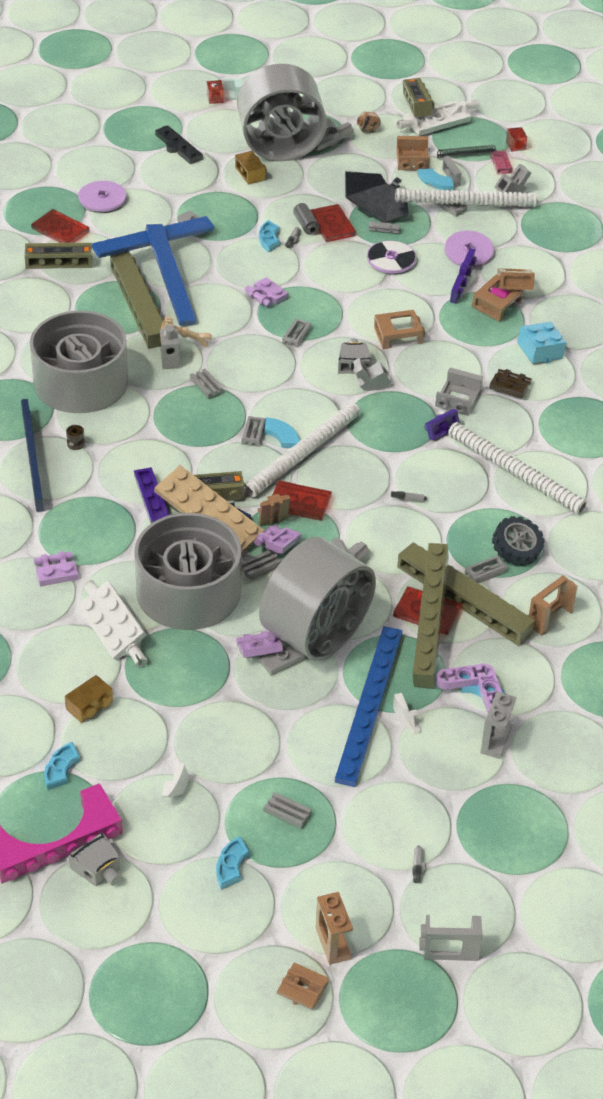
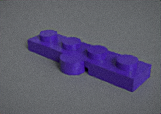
M469 248L464 262L461 263L459 275L451 290V303L456 304L458 298H462L463 287H466L468 283L467 277L471 276L472 266L475 267L476 249Z
M152 467L134 470V477L150 523L169 516L164 503L166 500L154 492V488L158 483Z

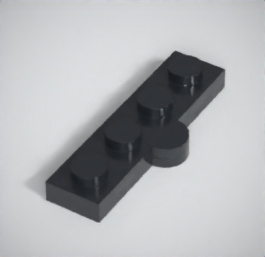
M166 125L155 130V135L166 144L167 152H177L189 164L203 160V154L170 126Z

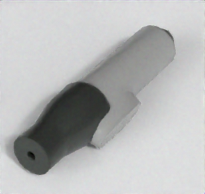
M295 227L285 244L287 248L297 241V235L300 232L299 227Z
M391 491V497L404 502H409L410 500L423 502L427 500V497L423 494Z
M420 845L414 848L412 867L414 883L420 882V877L424 873L425 863L422 862L423 848Z

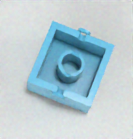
M552 322L521 326L517 340L518 345L532 364L539 362L548 364L551 360L562 359L567 343Z

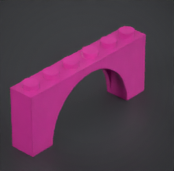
M98 783L80 791L81 805L84 809L82 819L77 827L62 839L44 844L26 843L10 836L0 825V882L12 881L28 872H34L40 867L53 864L69 856V854L100 833H103L107 839H112L122 834V820L101 784Z

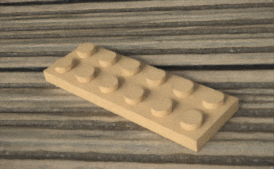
M181 465L154 488L155 493L181 513L204 514L217 518L227 524L239 538L241 555L254 544L257 535L264 532L260 526Z

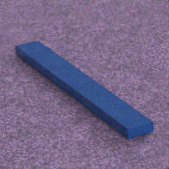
M207 216L166 225L163 228L168 241L213 231L214 225ZM145 230L92 243L91 248L98 258L151 246Z
M146 224L145 229L178 324H195L196 318L163 225Z

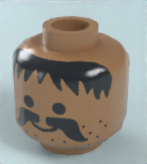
M362 112L357 118V125L361 131L375 132L380 127L381 120L375 112Z

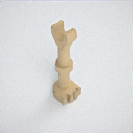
M167 315L161 326V329H164L165 326L172 325L177 329L178 334H181V337L195 339L204 347L208 346V341L205 339L212 340L210 333H196L190 331L187 327L182 328L173 325L174 319Z

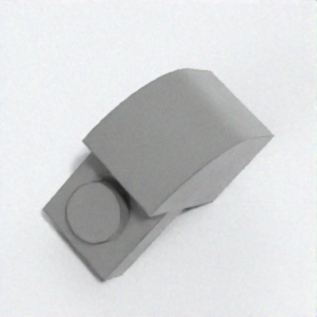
M518 164L511 177L502 174L494 187L502 193H523L527 189L525 183L532 173L524 165Z
M360 358L353 361L355 366L353 371L357 377L359 387L363 390H380L392 383L389 371L380 361L369 368Z

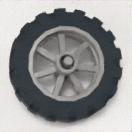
M510 516L509 519L504 518L494 531L492 538L493 548L498 552L497 555L500 558L503 557L504 561L508 563L511 562L516 566L518 564L526 566L527 563L532 564L544 548L545 539L542 538L543 533L539 531V527L536 524L531 523V520L523 519L524 517L520 516L518 518Z

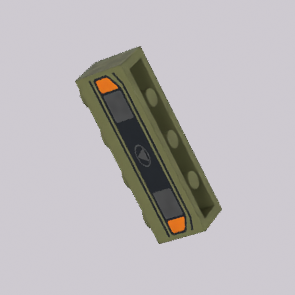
M421 78L404 79L403 95L413 116L432 115L434 101L431 100V95L428 94L425 83L422 82Z
M25 243L26 269L92 268V243Z
M242 471L194 475L226 501L244 500L245 486Z

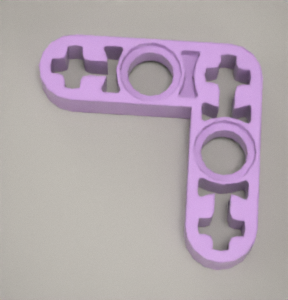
M489 664L442 669L436 675V685L443 690L478 685L487 712L490 710L496 692L502 693L495 671ZM467 674L470 678L462 679L460 675ZM485 687H493L495 691L489 692L485 690Z

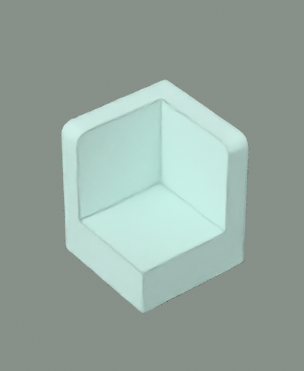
M223 79V100H237L241 88V79Z

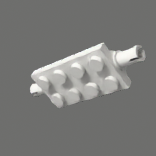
M477 99L467 102L461 101L459 103L457 101L435 106L432 109V115L414 117L412 113L406 114L404 119L396 121V126L399 130L411 127L418 136L470 122L472 116L468 113V110L477 109L480 104Z
M93 580L86 581L90 587L84 583L83 588L89 596L77 606L112 658L117 661L122 656L128 655L131 656L137 667L144 666L141 660L146 664L148 659L140 650L141 640L147 636L143 628L108 580L99 588Z

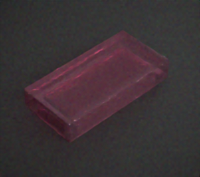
M506 151L490 152V158L497 174L512 173L513 168Z

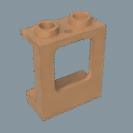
M397 136L398 170L417 171V169H429L428 136Z
M497 268V275L500 277V289L534 290L535 273L531 269Z
M496 274L474 293L472 307L500 322L503 319L504 310L515 300L519 303L522 301L524 290L507 289L511 293L504 299L492 294L489 290L492 287L499 288L500 277Z
M414 310L376 314L374 316V330L382 349H389L390 340L417 337L419 344H422L423 337H425V329L421 327L420 317L416 315ZM411 317L410 323L412 328L396 330L391 319Z
M562 575L531 598L529 616L535 620L534 631L541 636L547 632L550 615L562 607L570 614L573 613L578 587L573 581ZM558 588L557 597L549 604L543 600Z
M338 891L318 896L315 928L328 963L331 965L350 960L351 952L343 933L353 931V927L340 893Z

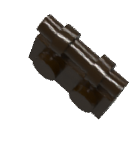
M498 369L490 382L489 389L523 398L528 385L532 382V378L526 377V374L520 373L519 375L513 373L509 369Z

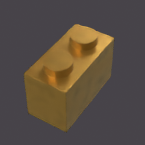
M253 151L235 155V168L248 185L265 180L266 166L262 164L259 157Z
M97 675L64 696L65 709L81 723L92 718L97 712L108 707L113 702L112 688Z

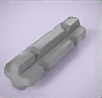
M370 221L369 230L386 233L392 231L398 234L400 232V224L391 225V223Z

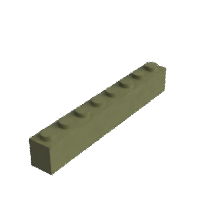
M130 251L110 255L112 272L147 348L160 347V330L164 318L160 317V311L155 306L154 297L150 296V289L146 286L144 276H141L139 266H136L135 257L131 256Z
M412 542L398 554L397 567L424 584L428 551ZM448 565L445 599L517 646H520L533 634L535 625L533 618L462 574L453 566Z
M428 544L413 667L414 687L434 688L449 561L448 544Z

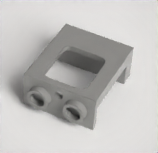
M450 367L447 373V381L441 392H436L435 406L447 410L456 409L458 413L469 416L482 390L483 376ZM457 392L468 395L469 399L449 395V393Z
M496 692L484 724L481 754L501 759L512 730V723H508L517 697Z
M426 915L425 924H421V937H419V950L424 952V960L478 961L483 936L481 916H472L470 928L430 927V915ZM432 940H461L462 948L460 952L430 951V944Z

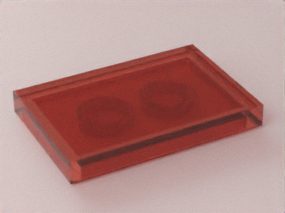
M339 204L310 210L319 224L318 231L325 242L356 236V230Z
M55 209L50 210L31 224L32 229L59 243H75L90 232L88 226Z
M278 480L272 494H279L280 496L289 495L288 514L319 521L323 520L332 497V491Z
M407 586L393 611V617L419 625L423 591ZM444 598L440 633L449 634L462 609L461 603Z

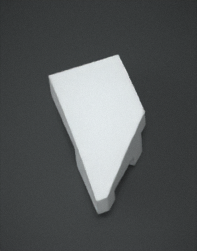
M394 694L393 709L397 717L413 734L420 733V727L416 721L417 709L409 711L403 694Z
M184 763L176 764L173 781L164 782L163 798L184 794L189 781V774Z

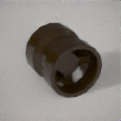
M80 425L67 427L68 448L71 450L82 449L85 446L84 428Z

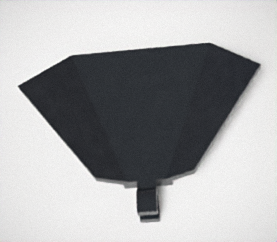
M345 171V197L358 206L357 210L369 218L373 216L384 223H391L409 215L408 203L406 201L404 203L401 201L397 203L395 201V191L397 188H400L398 184L402 182L400 178L396 177L389 185L383 176L378 173Z

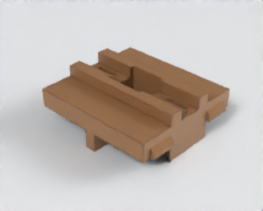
M275 494L268 496V500L260 503V508H258V523L260 526L265 524L270 526L275 521L280 523L282 519L288 518L289 495L280 496Z
M293 963L291 968L288 969L287 975L283 978L277 994L292 1000L294 1005L299 1003L313 1009L323 995L324 989L329 984V978L297 963ZM305 984L308 986V988H304L300 985Z

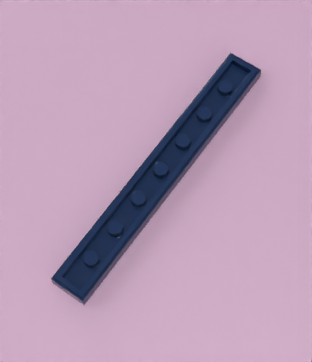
M22 399V416L35 508L37 512H44L28 399Z

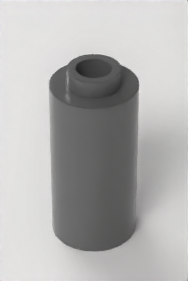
M305 203L297 204L293 209V214L304 232L308 235L316 233L319 229V224L309 207Z

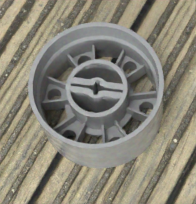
M272 64L255 71L242 84L237 97V108L245 140L253 152L272 161H290L308 154L320 143L326 131L327 119L318 86L314 78L307 71L291 64ZM302 114L310 115L305 121H303ZM261 120L257 128L251 125V123Z
M68 311L47 318L34 329L30 338L33 385L36 395L43 403L63 412L90 413L111 406L123 396L128 386L126 334L119 323L97 312Z
M179 513L156 520L139 535L134 549L136 596L141 609L149 618L169 628L196 630L207 628L223 621L235 610L241 596V544L236 533L227 524L217 518L204 514Z
M323 537L309 538L291 550L272 574L261 599L259 608L260 622L269 632L311 660L320 661L326 659L346 644L366 616L375 593V573L370 567Z

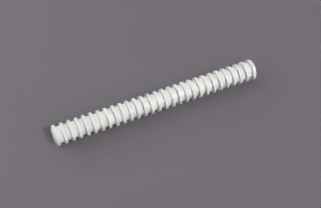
M397 188L395 191V201L397 203L399 201L402 203L404 201L406 203L411 201V203L425 202L426 204L429 202L431 204L434 202L438 204L440 202V204L455 203V205L458 203L460 205L463 203L467 205L469 203V205L484 204V206L487 204L489 206L492 204L496 206L498 204V206L513 205L515 207L517 205L520 207L522 205L525 207L527 205V207H535L537 195L536 193L526 194V192L523 194L521 192L518 194L514 192L512 194V192L498 193L497 191L494 193L492 191L489 193L485 191L483 193V191L468 192V190L465 192L463 190L460 192L455 190L454 192V190L439 191L436 189L434 191V189H431L429 191V189H426L425 191L424 189L415 190L412 188L410 190L407 188L405 190L402 188L400 190V188Z
M350 402L334 414V416L330 417L312 433L308 434L290 450L268 465L267 468H264L263 471L245 483V493L251 498L260 494L279 477L297 465L298 462L302 461V459L358 417L361 413L359 406L354 402Z
M458 422L450 427V437H453V439L458 440L460 443L462 442L463 445H466L473 451L475 450L476 453L484 456L489 461H493L494 464H497L504 470L506 469L507 472H511L512 475H515L522 481L524 480L525 483H529L530 486L543 492V494H547L548 497H552L553 500L561 503V505L566 506L568 509L570 508L576 514H580L585 509L587 504L585 499H582V497L577 496V494L572 493L570 490L568 491L567 488H563L562 485H559L547 476L545 477L544 474H540L539 471H536V469L531 468V466L524 462L522 463L521 460L513 457V455L504 452L503 449L491 444V442L486 441V439L473 433V431L460 425Z

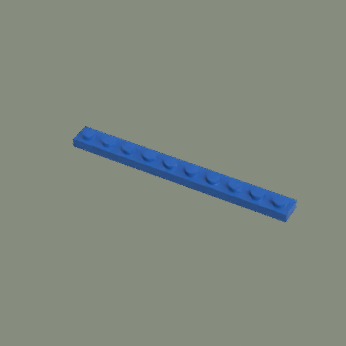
M383 626L337 769L335 783L351 787L356 786L403 630Z

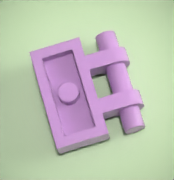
M267 277L254 283V287L248 285L245 288L248 295L256 298L263 306L270 307L272 303L277 305L288 299V292Z
M277 525L268 527L265 533L262 532L257 535L254 543L256 546L266 544L265 548L272 550L274 553L283 554L301 540V533L287 527L281 530Z
M60 551L58 554L49 556L43 554L41 557L34 558L35 566L43 565L36 567L40 586L78 580L75 562H66V560L73 559L72 551L66 553ZM60 562L58 564L49 565V563Z
M262 631L261 634L256 635L244 634L243 637L236 638L237 646H239V651L243 658L283 651L279 638L268 631Z

